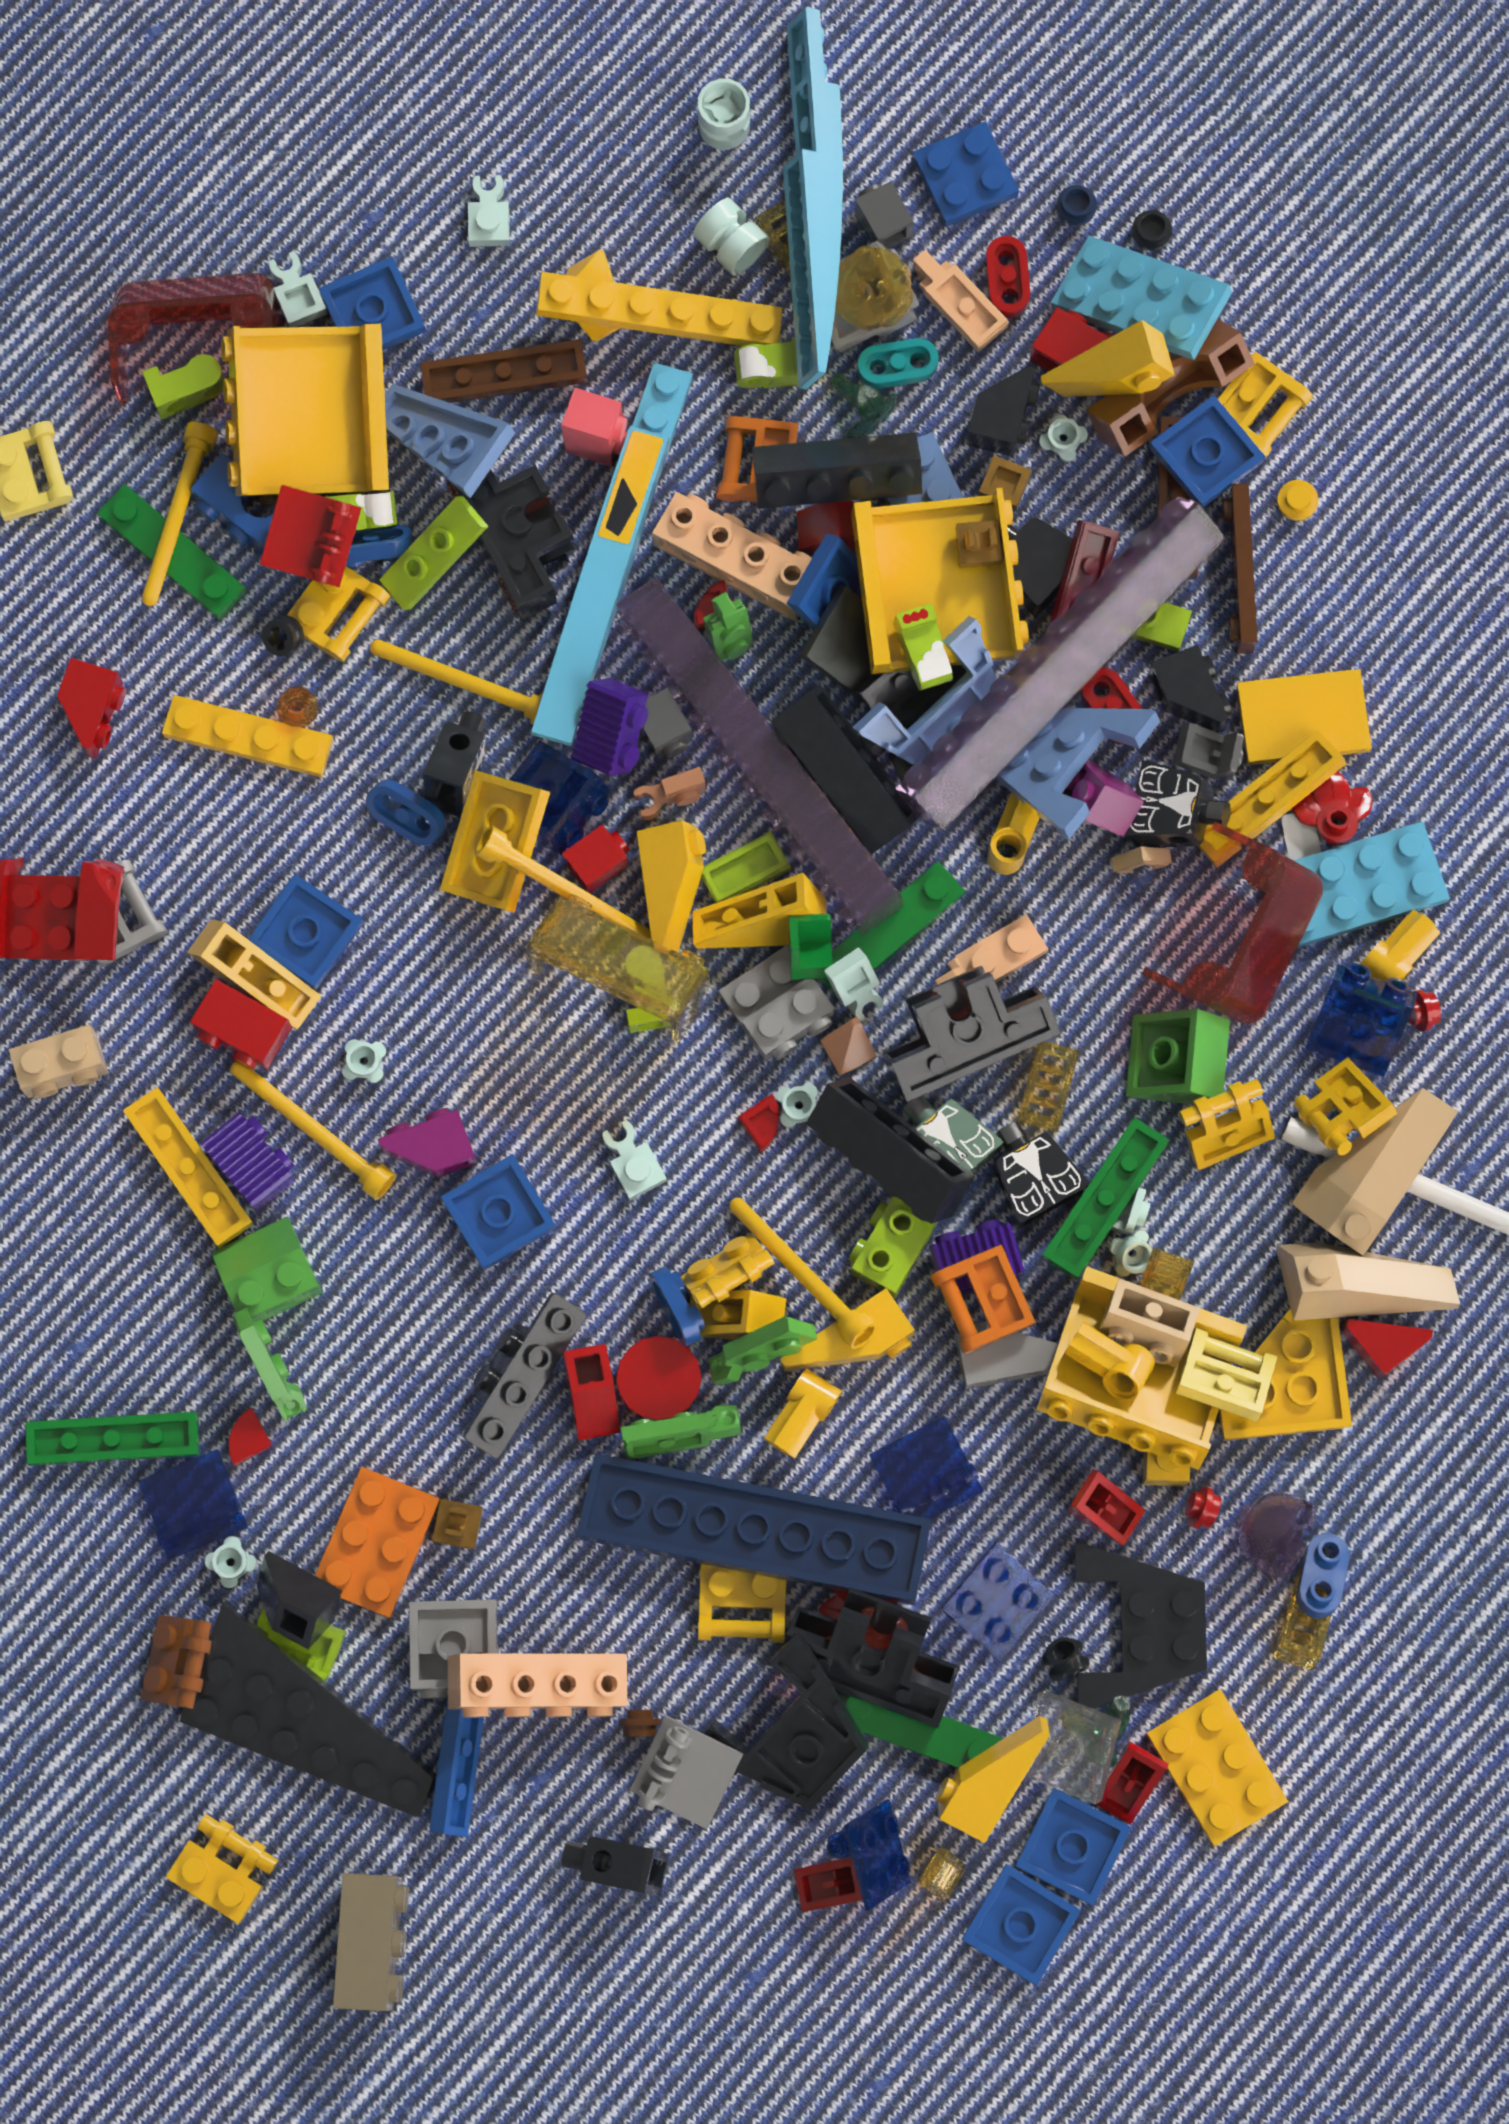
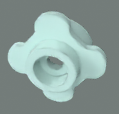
M1056 415L1051 420L1048 432L1040 436L1039 444L1043 450H1052L1059 455L1062 461L1070 462L1075 459V451L1079 444L1087 440L1088 433L1083 426H1078L1075 421L1068 419L1064 415ZM1062 435L1067 437V440L1064 442L1060 440Z
M356 1039L348 1041L345 1045L347 1054L346 1065L342 1067L343 1076L350 1081L356 1078H365L371 1083L379 1082L383 1077L381 1061L386 1055L385 1046L380 1042L370 1044L368 1042H359ZM361 1058H367L368 1063L362 1065L360 1063Z
M806 1083L803 1086H796L791 1089L782 1087L778 1091L777 1100L781 1103L783 1111L780 1121L785 1127L793 1128L797 1123L808 1121L816 1106L815 1098L818 1095V1090L813 1084ZM797 1102H801L803 1104V1108L797 1109L795 1107V1104Z
M1136 1229L1132 1235L1123 1239L1115 1238L1111 1242L1109 1249L1115 1255L1117 1262L1115 1271L1119 1275L1128 1276L1130 1273H1141L1152 1264L1154 1254L1151 1246L1147 1244L1149 1235L1146 1231ZM1134 1249V1253L1129 1256L1130 1250Z
M230 1536L224 1540V1544L217 1548L215 1552L207 1554L205 1565L208 1569L215 1570L221 1577L220 1582L224 1587L233 1588L237 1586L238 1579L243 1574L255 1570L257 1561L253 1555L247 1554L242 1549L239 1538ZM229 1558H233L235 1560V1564L233 1566L227 1565V1560Z

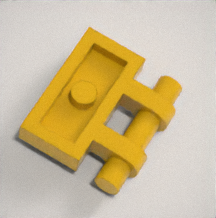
M1348 1057L1314 1081L1320 1092L1318 1095L1310 1100L1307 1095L1303 1094L1294 1101V1107L1299 1111L1301 1121L1308 1128L1314 1127L1319 1133V1140L1328 1149H1334L1341 1156L1346 1155L1352 1149V1143L1346 1138L1347 1134L1355 1129L1362 1138H1365L1397 1115L1389 1099ZM1335 1108L1340 1114L1330 1121L1326 1117L1327 1113Z
M1257 1078L1244 1084L1240 1081L1227 1086L1228 1091L1209 1099L1205 1096L1198 1098L1192 1102L1193 1106L1179 1111L1181 1121L1185 1127L1198 1121L1200 1125L1185 1131L1191 1158L1198 1171L1275 1138L1269 1110L1262 1098L1252 1103L1249 1102L1250 1099L1263 1094L1261 1084ZM1234 1107L1235 1110L1215 1118V1114Z
M750 1233L745 1237L740 1236L732 1239L724 1246L723 1251L710 1259H701L693 1263L688 1268L687 1273L682 1275L681 1278L686 1291L701 1308H704L715 1300L720 1303L730 1297L728 1292L747 1280L751 1283L762 1277V1271L775 1263L766 1249L764 1250L763 1246Z
M205 1814L197 1829L210 1837L207 1845L203 1848L189 1840L165 1878L237 1924H241L264 1887L250 1878L252 1872L257 1867L270 1875L279 1860L265 1852L267 1847L256 1840L251 1843L234 1832V1826L227 1821L222 1820L218 1822ZM223 1846L243 1858L237 1869L217 1857Z

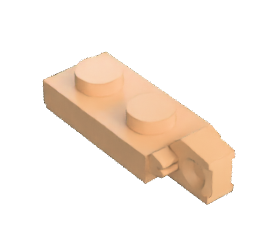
M926 250L913 259L912 269L922 279L918 286L924 292L925 297L977 352L981 351L1008 327L1009 322L955 263L951 265L945 261L939 265Z
M1026 914L955 955V958L947 964L951 971L936 979L934 986L979 966H983L985 973L990 972L995 982H998L1046 954L1048 948Z

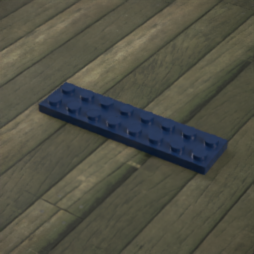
M595 1453L578 1526L577 1539L842 1592H849V1589L853 1588L883 1600L915 1606L932 1519Z

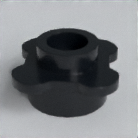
M1064 1637L1056 1639L1048 1645L1042 1660L1045 1665L1050 1667L1049 1676L1051 1680L1062 1681L1067 1677L1076 1675L1078 1672L1085 1671L1089 1667L1090 1661L1088 1657L1082 1655L1083 1646L1080 1641Z

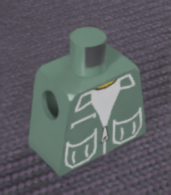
M922 1095L908 1102L902 1109L916 1125V1130L972 1174L1002 1150L1003 1141L952 1099L948 1100L938 1110H935Z

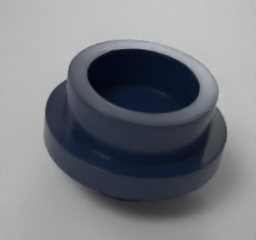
M1081 185L1065 188L1057 199L1056 208L1058 215L1064 222L1070 225L1077 226L1088 223L1094 217L1097 210L1095 195L1090 189Z

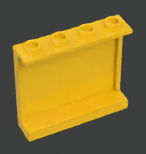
M364 324L352 327L240 328V326H233L229 328L227 336H223L221 339V355L223 362H229V378H224L223 396L225 403H231V420H226L225 437L227 445H233L234 462H228L227 478L229 487H235V496L279 495L281 484L313 494L373 493L389 490L381 324Z
M996 488L994 495L881 507H871V501L853 504L851 519L871 674L910 670L893 622L896 614L932 603L937 616L936 622L942 640L951 634L968 616H971L980 623L983 632L980 634L985 649L990 652L993 661L1019 659L1023 646L1029 644L1027 622L1019 620L1018 605H1023V588L1021 580L1014 581L1012 566L1018 565V549L1016 540H1009L1007 525L1013 524V511L1011 501L1004 500L1002 488ZM998 520L1002 563L999 565L960 568L955 530L956 524ZM944 644L943 647L950 666L961 665Z
M1086 1266L1076 1288L1036 1410L1048 1414L1055 1420L1067 1421L1089 1429L1095 1435L1108 1436L1127 1443L1138 1451L1151 1452L1170 1459L1178 1466L1199 1470L1211 1447L1209 1440L1219 1408L1176 1394L1189 1344L1177 1368L1167 1364L1155 1363L1139 1394L1132 1400H1120L1112 1396L1103 1385V1377L1064 1353L1083 1322L1099 1331L1107 1304L1119 1279ZM1200 1308L1193 1332L1195 1328L1207 1331L1208 1337L1239 1347L1244 1338L1247 1325ZM1202 1353V1355H1205V1356L1214 1358V1359H1216V1360H1219V1361H1222V1362H1225V1363H1228V1364H1231V1365L1233 1364V1363L1228 1362V1361H1226V1360H1223V1359H1220V1358L1211 1356V1355L1206 1354V1353Z

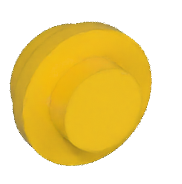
M1303 480L1287 482L1282 486L1277 496L1279 511L1286 518L1293 521H1302L1311 517L1316 511L1319 501L1315 488Z

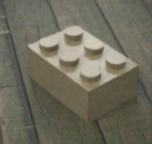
M343 1873L333 2008L392 2011L394 2010V2002L402 2001L403 1975H396L397 1957H405L407 1933L406 1931L399 1930L400 1913H408L410 1888L402 1886V1877Z

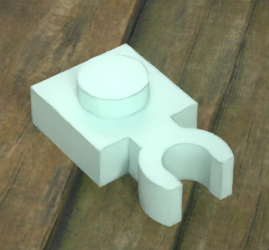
M496 175V185L489 191L481 188L480 176H475L473 179L474 195L480 202L468 203L469 247L510 246L509 203L498 202L504 194V184L501 175Z
M294 251L289 253L292 267L289 270L282 271L278 269L274 259L269 261L273 278L283 284L273 289L289 328L298 327L328 314L311 273L300 277L302 267L299 257Z
M859 947L824 970L837 998L845 1007L848 1006L849 1010L855 1017H858L859 1021L865 1020L862 1010L867 1003L873 1002L879 1010L883 1008L882 998L873 989L880 982L867 956Z
M625 1120L622 1122V1126L627 1135L623 1141H614L607 1130L603 1132V1140L608 1149L619 1154V1157L610 1161V1165L631 1201L667 1182V1178L647 1142L635 1147L634 1128L630 1122Z

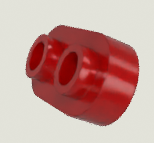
M1001 236L989 244L986 252L989 301L1005 318H1015L1027 310L1030 302L1031 292L1027 252L1023 243L1017 238ZM1007 256L1013 260V263L1005 266L999 262V259ZM1010 294L1015 296L1017 301L1008 304L1002 298Z
M1097 667L1090 670L1084 676L1080 693L1083 702L1088 708L1142 709L1114 670L1107 667ZM1097 686H1104L1109 694L1105 697H1098L1093 689Z

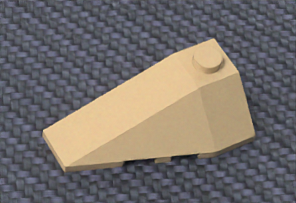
M1423 1087L1395 1108L1397 1115L1365 1138L1357 1136L1351 1141L1352 1149L1349 1153L1342 1156L1336 1153L1316 1167L1291 1203L1327 1232L1363 1256L1458 1113L1456 1109Z
M1320 1242L1278 1245L1276 1249L1293 1321L1459 1309L1460 1306L1450 1268L1366 1252L1363 1256L1354 1249Z

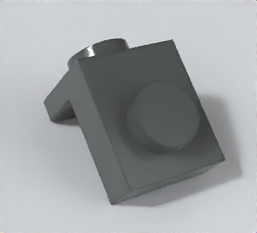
M1193 723L1181 725L1173 764L1212 779L1233 775L1243 760L1242 744L1244 735L1236 732L1222 735Z

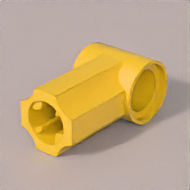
M1010 793L996 831L991 838L987 853L989 866L993 871L1003 875L1013 874L1022 866L1040 819L1036 810L1028 803H1023L1013 793ZM1003 844L1011 845L1016 849L1018 855L1012 858L1003 857L997 851V847Z
M1413 909L1384 942L1381 940L1369 952L1357 969L1387 995H1390L1411 972L1413 963L1439 936L1440 931L1427 916Z
M1085 1322L1082 1323L1064 1352L1069 1357L1103 1377V1385L1106 1390L1120 1400L1134 1399L1139 1394L1155 1365L1154 1357L1145 1347L1134 1343L1122 1346Z
M806 1368L786 1398L788 1403L768 1430L764 1440L795 1460L818 1423H823L842 1394V1390Z

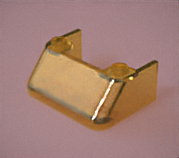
M570 894L568 899L558 898L533 932L526 946L531 971L539 975L546 962L671 1023L672 1039L680 1044L710 987L709 971L703 966L705 960L701 956L685 949L680 954L592 911V905L581 897Z

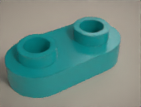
M922 338L872 345L867 347L859 356L858 376L866 386L873 389L924 382L929 380L937 371L938 351L930 341ZM915 358H920L925 362V365L921 368H915L910 362ZM874 365H881L885 371L877 375L872 373L870 369Z

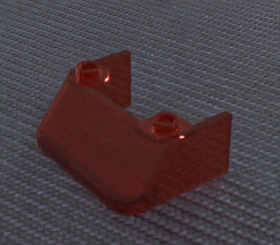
M260 273L138 281L129 282L119 287L114 294L108 317L111 384L120 404H128L125 345L141 341L148 334L150 325L232 319L234 326H240V328H278L277 298L272 281Z
M1215 822L1212 827L1214 835L1248 850L1242 866L1244 878L1252 887L1266 894L1229 969L1214 962L1199 963L1191 969L1184 985L1147 967L1144 968L1141 975L1236 1022L1253 1024L1265 1015L1322 898L1323 884L1320 877L1312 870L1260 842Z

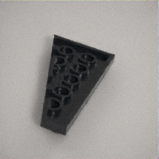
M226 1599L222 1603L209 1639L212 1641L210 1654H205L200 1675V1679L204 1680L201 1693H196L193 1709L184 1707L179 1722L419 1818L424 1810L436 1778V1773L398 1741L393 1742L373 1725L374 1721L363 1712H357L342 1699L343 1696L292 1653L288 1654L268 1638L269 1634L257 1624L254 1626L237 1612L238 1608Z

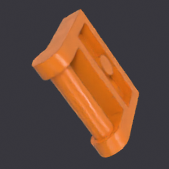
M740 416L727 417L724 431L728 436L722 482L717 484L716 498L727 502L739 500L757 502L753 461L750 484L738 483L744 436L756 435L754 447L797 443L799 423Z
M1002 1245L930 1275L935 1288L940 1287L962 1338L959 1344L964 1354L979 1350L988 1344L1029 1328L1036 1323ZM965 1275L968 1277L989 1326V1329L979 1333L955 1281Z

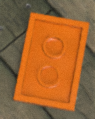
M361 1466L315 1576L342 1590L341 1599L391 1619L437 1512L440 1498Z

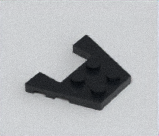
M1074 1543L1075 1583L1120 1584L1122 1672L1077 1673V1713H1084L1207 1670L1204 1582L1084 1543Z
M796 1631L769 1662L770 1665L802 1692L750 1748H747L716 1719L702 1733L743 1753L734 1775L740 1773L761 1783L760 1787L811 1810L866 1752L869 1744L804 1637Z

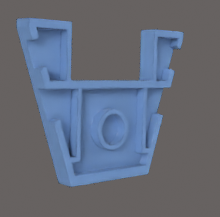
M968 616L943 640L945 646L966 670V674L907 730L887 706L880 702L852 727L858 734L957 790H960L999 753L1017 732L1003 689L998 685L992 669L994 663L990 652L985 649L980 634L983 633L980 623L975 618Z
M1036 707L991 764L990 769L995 779L1023 803H1028L1036 810L1038 816L1046 823H1051L1064 839L1070 840L1090 814L1086 802L1064 795L1062 792L1104 738L1140 749L1160 723L1156 711L1151 709Z

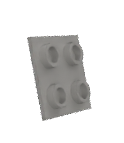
M665 1715L630 1791L640 1797L638 1804L647 1810H653L655 1805H659L708 1829L743 1753Z

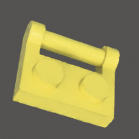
M50 421L38 422L31 425L28 429L0 436V512L5 522L58 507L74 499L71 486L65 484L52 439L55 437V431ZM35 444L38 446L50 488L47 492L40 494L26 447Z
M1195 1328L1176 1394L1258 1422L1263 1411L1277 1356L1264 1352L1263 1356L1208 1337L1207 1331ZM1202 1353H1206V1354H1209V1355H1211V1356H1214V1357H1217V1358L1226 1360V1361H1228V1362H1231V1363H1234V1364H1237V1365L1246 1367V1368H1248V1369L1257 1371V1374L1254 1373V1372H1251V1371H1248V1370H1245V1369L1236 1367V1366H1234V1365H1231V1364H1228V1363H1225V1362L1216 1360V1359H1214V1358H1211V1357L1202 1355Z

